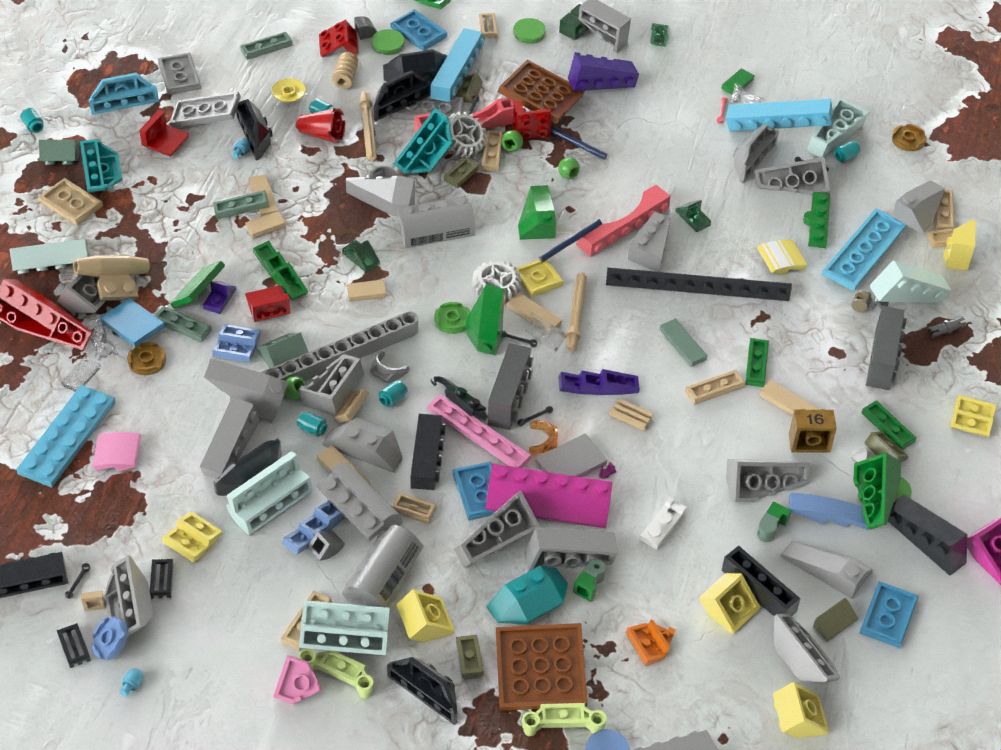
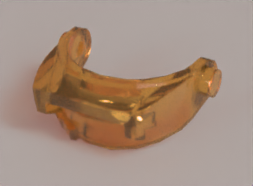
M535 420L530 423L531 429L542 430L549 436L544 443L531 446L529 448L530 454L546 453L557 447L558 428L543 420Z

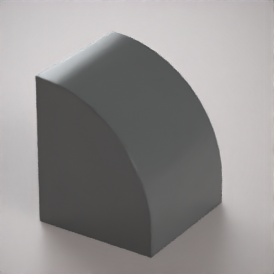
M365 16L354 17V27L359 39L363 40L373 37L377 30L372 21Z
M317 531L307 548L320 561L327 560L336 555L344 547L345 543L334 531Z

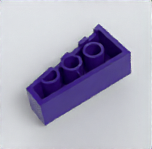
M575 52L568 80L574 91L636 87L639 73L632 61L609 60L607 57L602 56L601 58H596L590 54L584 56Z

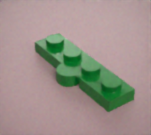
M813 191L811 211H807L804 214L803 222L810 226L808 246L826 249L831 195L829 193Z

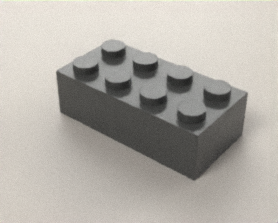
M882 305L874 335L866 386L888 390L890 383L894 384L896 372L894 371H898L900 363L897 357H900L902 346L899 343L903 342L905 332L902 329H905L907 318H904L905 310Z
M512 343L508 344L488 400L487 425L510 430L512 423H516L518 418L517 409H521L523 403L522 394H526L528 389L527 380H531L533 374L531 367L534 356H531L530 347Z

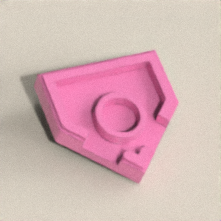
M287 655L273 697L295 704L321 691L322 688L308 661Z

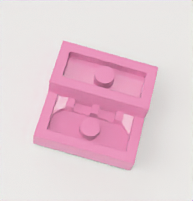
M132 432L99 434L93 461L94 469L98 471L115 467L117 471L136 468L141 435Z

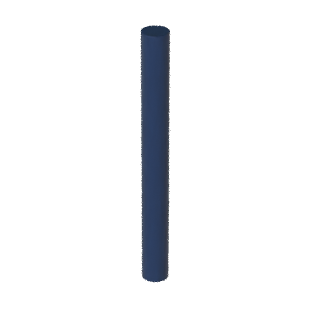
M551 126V134L603 160L607 158V153Z
M598 218L540 255V261L542 263L601 226V220Z

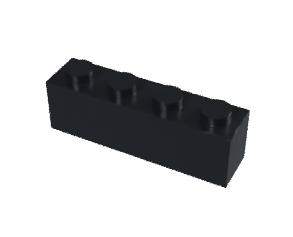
M420 413L418 415L410 475L411 489L435 490V482L439 483L440 471L437 470V466L441 467L442 455L439 454V451H443L444 439H441V435H445L446 423H442V415Z
M738 545L724 556L721 571L723 573L742 574L757 602L773 616L790 613L793 616L797 613L801 598Z
M62 552L0 564V598L69 584Z

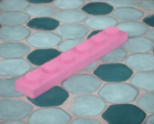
M441 394L427 406V411L433 415H442V421L507 465L522 468L531 460L529 453L475 417L467 414Z

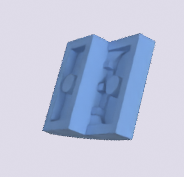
M224 324L218 333V341L212 350V356L249 363L255 352L261 330Z

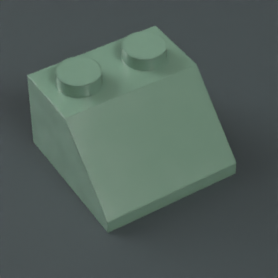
M39 140V161H45V165H56L55 161H62V165H72L73 161H78L80 140Z
M301 332L287 333L256 347L269 368L309 352Z

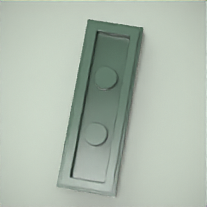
M282 32L240 45V48L248 60L293 46V42L287 32Z
M266 190L213 202L216 219L269 207Z
M165 306L155 315V317L164 322L166 328L201 343L212 331L211 325Z
M676 318L660 325V331L691 367L707 360L708 355Z

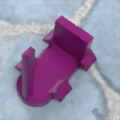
M611 462L606 466V469H603V465L601 466V470H599L600 478H608L611 474L617 472Z

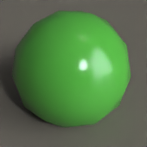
M515 130L507 131L502 136V146L508 152L518 151L523 145L521 134Z
M567 157L560 161L558 171L563 178L573 179L578 175L580 165L576 159Z
M291 376L286 380L288 385L284 395L290 400H300L301 397L298 389L302 386L306 387V382L298 376Z

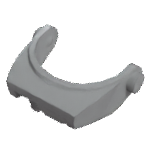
M378 166L365 177L376 179L377 176L392 177L401 175L391 167Z
M383 351L377 353L370 368V373L387 383L398 380L410 370L408 365L401 368H389L382 365L380 361L385 355Z

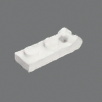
M669 497L662 509L642 532L640 540L657 550L685 515L687 507L682 504H676L675 500ZM670 510H673L676 513L673 515L669 512Z

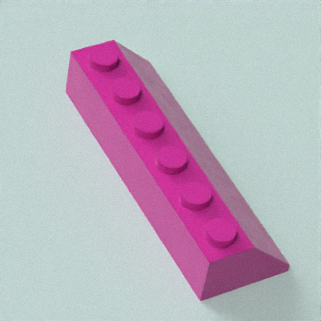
M492 464L485 510L496 512L513 495L522 491L535 518L606 529L612 491L611 481Z

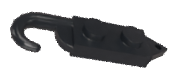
M441 376L431 378V384L434 386L437 385L436 382L443 384L446 387L445 396L467 414L485 421L487 420L486 407L477 398L468 394L466 389L457 387L450 380Z

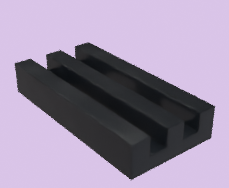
M152 559L149 590L151 599L154 596H158V598H163V596L171 598L173 559ZM157 564H160L159 590H155ZM165 564H168L167 588L163 590Z
M78 623L57 630L70 668H73L74 664L77 663L78 665L83 664L82 661H91ZM72 630H75L84 655H79L71 633ZM64 633H67L76 658L72 659L63 636Z

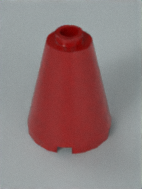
M335 108L301 115L296 120L295 126L300 133L332 143H340L339 139L344 137L346 123L345 120H342L341 115H344L343 111Z

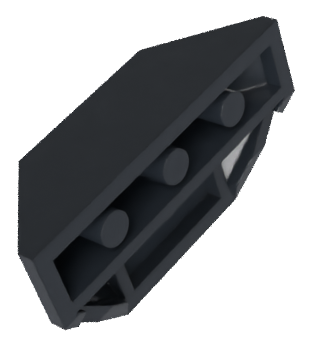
M434 49L400 54L388 64L383 65V80L388 82L412 70L432 83L448 55Z
M411 70L383 83L377 92L374 103V120L383 119L431 95V82Z
M249 99L239 102L236 117L246 139L250 142L251 151L257 161L260 160L271 145L270 137H273L271 127H267L266 116H262L260 109Z
M280 440L266 441L232 463L220 477L214 480L215 493L218 496H227L265 468L278 461L282 454Z
M414 657L392 661L387 664V676L453 725L457 723L455 685L448 676L441 675L433 665L426 664Z

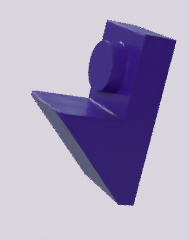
M212 281L210 283L211 292L203 303V309L221 314L237 287L221 281Z

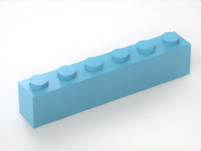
M463 28L431 83L432 99L450 102L453 96H456L458 87L462 86L463 78L467 77L468 69L472 68L474 59L478 57L479 50L484 46L482 32Z
M831 99L735 104L728 106L726 120L729 131L757 130L763 124L773 129L829 126L832 123L833 108Z

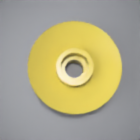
M292 78L279 80L272 86L273 97L281 102L298 101L306 92L305 85L301 81Z

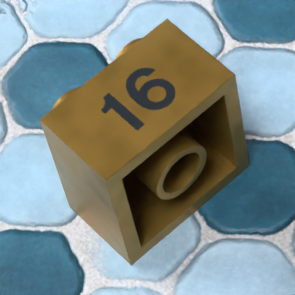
M794 409L789 430L791 452L830 453L837 429L834 410Z

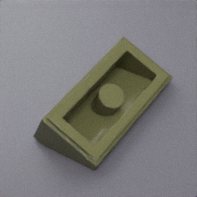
M478 73L467 75V77L463 78L462 86L459 87L456 97H463L464 102L473 103V96L479 94L483 83Z
M883 431L871 432L865 441V445L876 456L887 452L901 463L908 459V455Z
M844 598L815 619L813 627L829 641L856 622L858 616L849 601Z

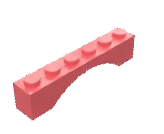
M509 98L495 100L483 110L474 113L473 118H478V122L483 123L482 128L485 129L513 124L514 101ZM431 113L414 116L415 134Z
M658 185L652 186L643 192L642 199L633 212L620 220L602 224L577 240L576 245L590 257L600 253L604 248L613 245L617 240L626 237L633 230L640 228L649 220L654 212L660 214L666 212L670 207L671 196Z

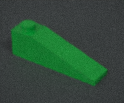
M548 185L530 186L518 223L520 240L555 238L556 217Z
M486 284L466 319L465 333L476 350L485 354L496 356L502 341L504 288Z
M886 452L854 463L853 481L854 485L858 488V498L862 502V512L869 530L887 525L901 481V462Z

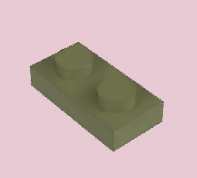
M464 157L444 175V181L459 188L479 170V164Z
M477 634L456 637L462 678L484 676Z

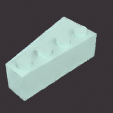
M838 97L832 106L833 116L831 125L819 126L811 137L806 151L818 157H824L860 129L869 112Z
M895 260L870 284L879 302L940 303L952 291L941 274Z

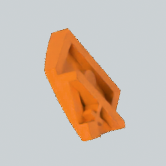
M650 619L648 624L643 623L628 627L625 633L644 665L648 666L665 659L675 629L671 627L669 629L656 625L654 620Z

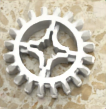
M459 111L456 114H451L448 118L453 145L450 147L449 152L454 151L455 156L460 154L461 158L465 155L468 158L472 155H477L486 144L485 139L487 135L485 134L486 129L482 128L483 123H479L478 118L474 119L473 114L468 116L467 112L461 114Z
M497 260L496 262L489 261L488 264L483 262L482 266H478L473 273L472 284L477 297L480 296L486 284L504 288L505 302V300H511L520 292L522 280L517 267H513L511 263L506 264L505 261L500 263Z

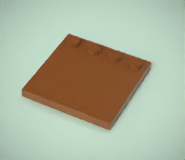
M527 59L499 86L497 92L513 101L521 100L522 106L531 111L551 109V122L557 124L583 97L585 91H574L569 81Z
M581 623L496 627L500 711L540 709L541 704L585 703V707H587Z

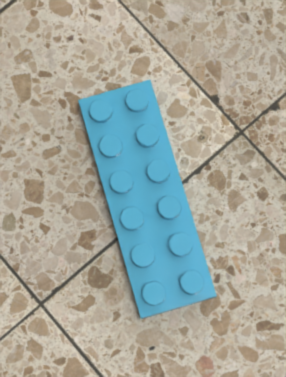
M875 208L824 268L822 275L855 291L906 229L907 225Z
M80 385L16 469L17 474L52 488L113 407L115 397Z

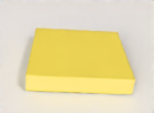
M537 260L517 268L521 275L522 286L531 298L563 286V280L548 260L543 263Z

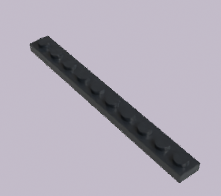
M607 267L606 285L779 301H789L792 290V283Z

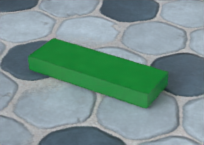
M750 338L745 385L764 387L769 340Z
M877 400L862 409L861 413L902 450L916 442L917 438Z

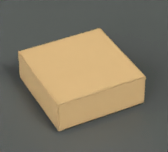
M103 590L81 593L84 611L106 608Z

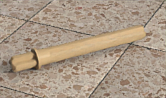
M363 91L360 94L361 101L359 107L362 110L366 156L368 161L374 162L377 154L371 109L373 103L370 100V93Z
M583 272L576 275L569 330L566 333V348L570 352L577 350L578 341L581 338L579 332L587 276Z

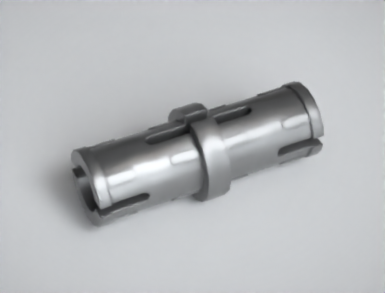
M963 316L950 321L944 320L941 324L928 327L927 333L935 331V333L929 334L931 339L943 334L948 335L954 330L966 327V322L958 324V322L965 320Z

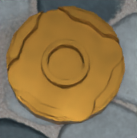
M913 124L899 125L892 133V142L895 146L905 151L922 149L927 139L924 130Z
M144 342L128 352L127 361L129 368L134 373L151 375L157 373L165 366L166 354L164 349L159 347L158 344Z

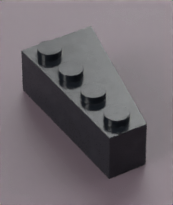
M903 495L893 503L888 522L949 576L967 563V533L906 495Z

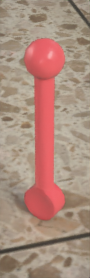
M727 97L721 99L720 116L717 118V123L719 124L724 121L723 113L725 104L728 101Z

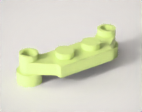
M312 649L300 651L298 658L308 661L313 670L318 669L355 686L362 699L371 697L374 684L372 677L365 673L366 665L335 651L326 650V652L315 653Z
M585 703L541 704L538 711L527 712L523 715L522 727L527 736H534L541 728L587 727L594 734L597 731L603 730L607 717L601 710L590 711L585 707Z

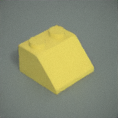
M971 220L954 229L952 237H948V250L945 249L943 253V260H946V268L968 271L975 248L976 220Z
M725 573L699 597L708 615L731 633H735L761 608L742 574Z
M413 589L396 604L409 639L424 643L455 633L441 597Z
M795 682L773 693L774 707L780 719L779 726L784 733L794 738L820 736L830 733L819 694Z

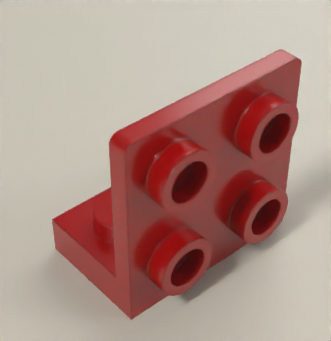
M346 19L319 34L320 55L324 57L341 47H344L347 52L349 51L354 55L359 53L357 31Z
M521 100L514 101L513 130L519 132L523 140L549 137L552 117L551 109L526 112V108L522 107Z
M158 110L139 130L141 145L171 157L189 138V133L167 125L165 112Z
M281 285L245 293L254 322L291 314L289 296L284 294Z

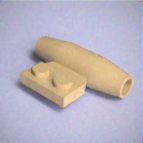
M95 255L75 259L73 269L75 274L99 278L97 288L100 301L128 300L129 298L136 300L138 298L135 280L130 276L148 273L150 264L147 258L129 255Z

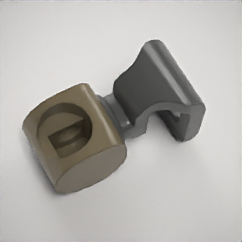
M861 290L856 292L851 306L857 312H865L867 308L874 310L877 304L880 308H882V305L888 306L889 302H879L876 296L872 299L870 292Z

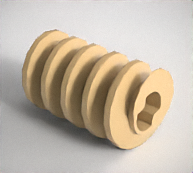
M342 53L336 63L332 81L340 89H349L352 86L359 61L357 56L352 53Z

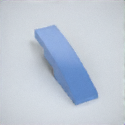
M789 494V509L795 514L821 524L830 521L843 527L852 524L869 530L866 526L862 506L811 494Z
M327 501L315 508L312 516L300 522L297 530L283 537L282 544L298 555L307 549L317 531H331L345 516L330 501Z

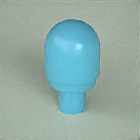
M245 138L239 139L234 145L232 156L237 159L239 156L245 155L250 149V142Z
M132 668L126 673L122 680L121 695L127 697L130 691L138 689L143 681V673L140 669Z

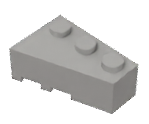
M587 0L580 6L578 19L593 33L596 31L602 37L601 40L604 43L608 42L613 47L615 53L628 43L631 18L599 0Z
M654 212L629 244L628 260L655 272H660L671 218Z
M345 354L340 356L326 367V371L320 376L316 375L312 378L313 381L309 385L298 389L302 404L336 415L364 376L361 359Z

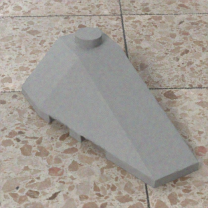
M824 157L755 170L758 188L813 194V191L822 193L830 191Z
M377 176L376 179H368L367 177L346 178V193L397 217L396 208L415 205V179L402 176H392L391 178L384 179L382 176Z
M930 180L906 192L896 201L892 217L923 234L933 223L945 188Z
M791 541L781 553V557L851 599L873 572L871 567L855 558Z

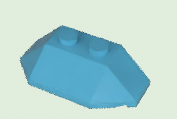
M137 73L102 79L89 99L92 115L159 102L157 87Z

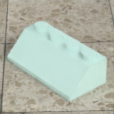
M87 239L11 248L13 271L17 270L18 274L28 273L31 268H36L37 271L48 270L47 266L54 265L55 269L66 268V264L74 263L75 259L88 257Z

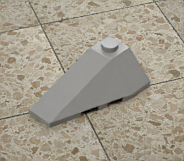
M78 275L65 288L57 302L71 313H95L105 303V301H100L97 288L99 278Z
M210 359L204 375L205 379L231 398L254 404L258 417L269 422L273 421L288 385L287 381L215 359Z
M727 459L726 480L734 502H755L766 496H773L778 492L809 483L810 463Z

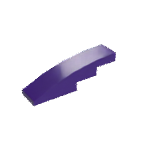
M602 369L600 374L582 370L579 375L561 372L558 376L559 391L587 395H624L639 393L640 391L638 376Z

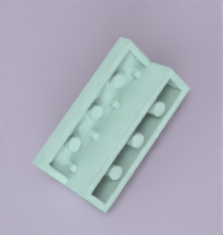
M291 451L227 495L229 501L226 505L227 510L235 523L248 535H251L311 493L313 489L310 477L300 470L297 455Z
M304 600L299 648L386 655L390 608Z

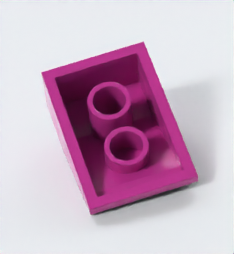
M998 518L968 536L967 548L973 558L1001 585V518Z

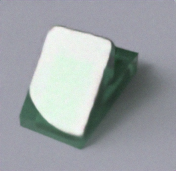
M652 23L650 44L665 47L670 30L669 25Z
M702 200L691 201L675 208V212L696 232L711 226V220L701 211Z
M355 240L342 248V254L366 273L380 265V260L368 240L362 243Z

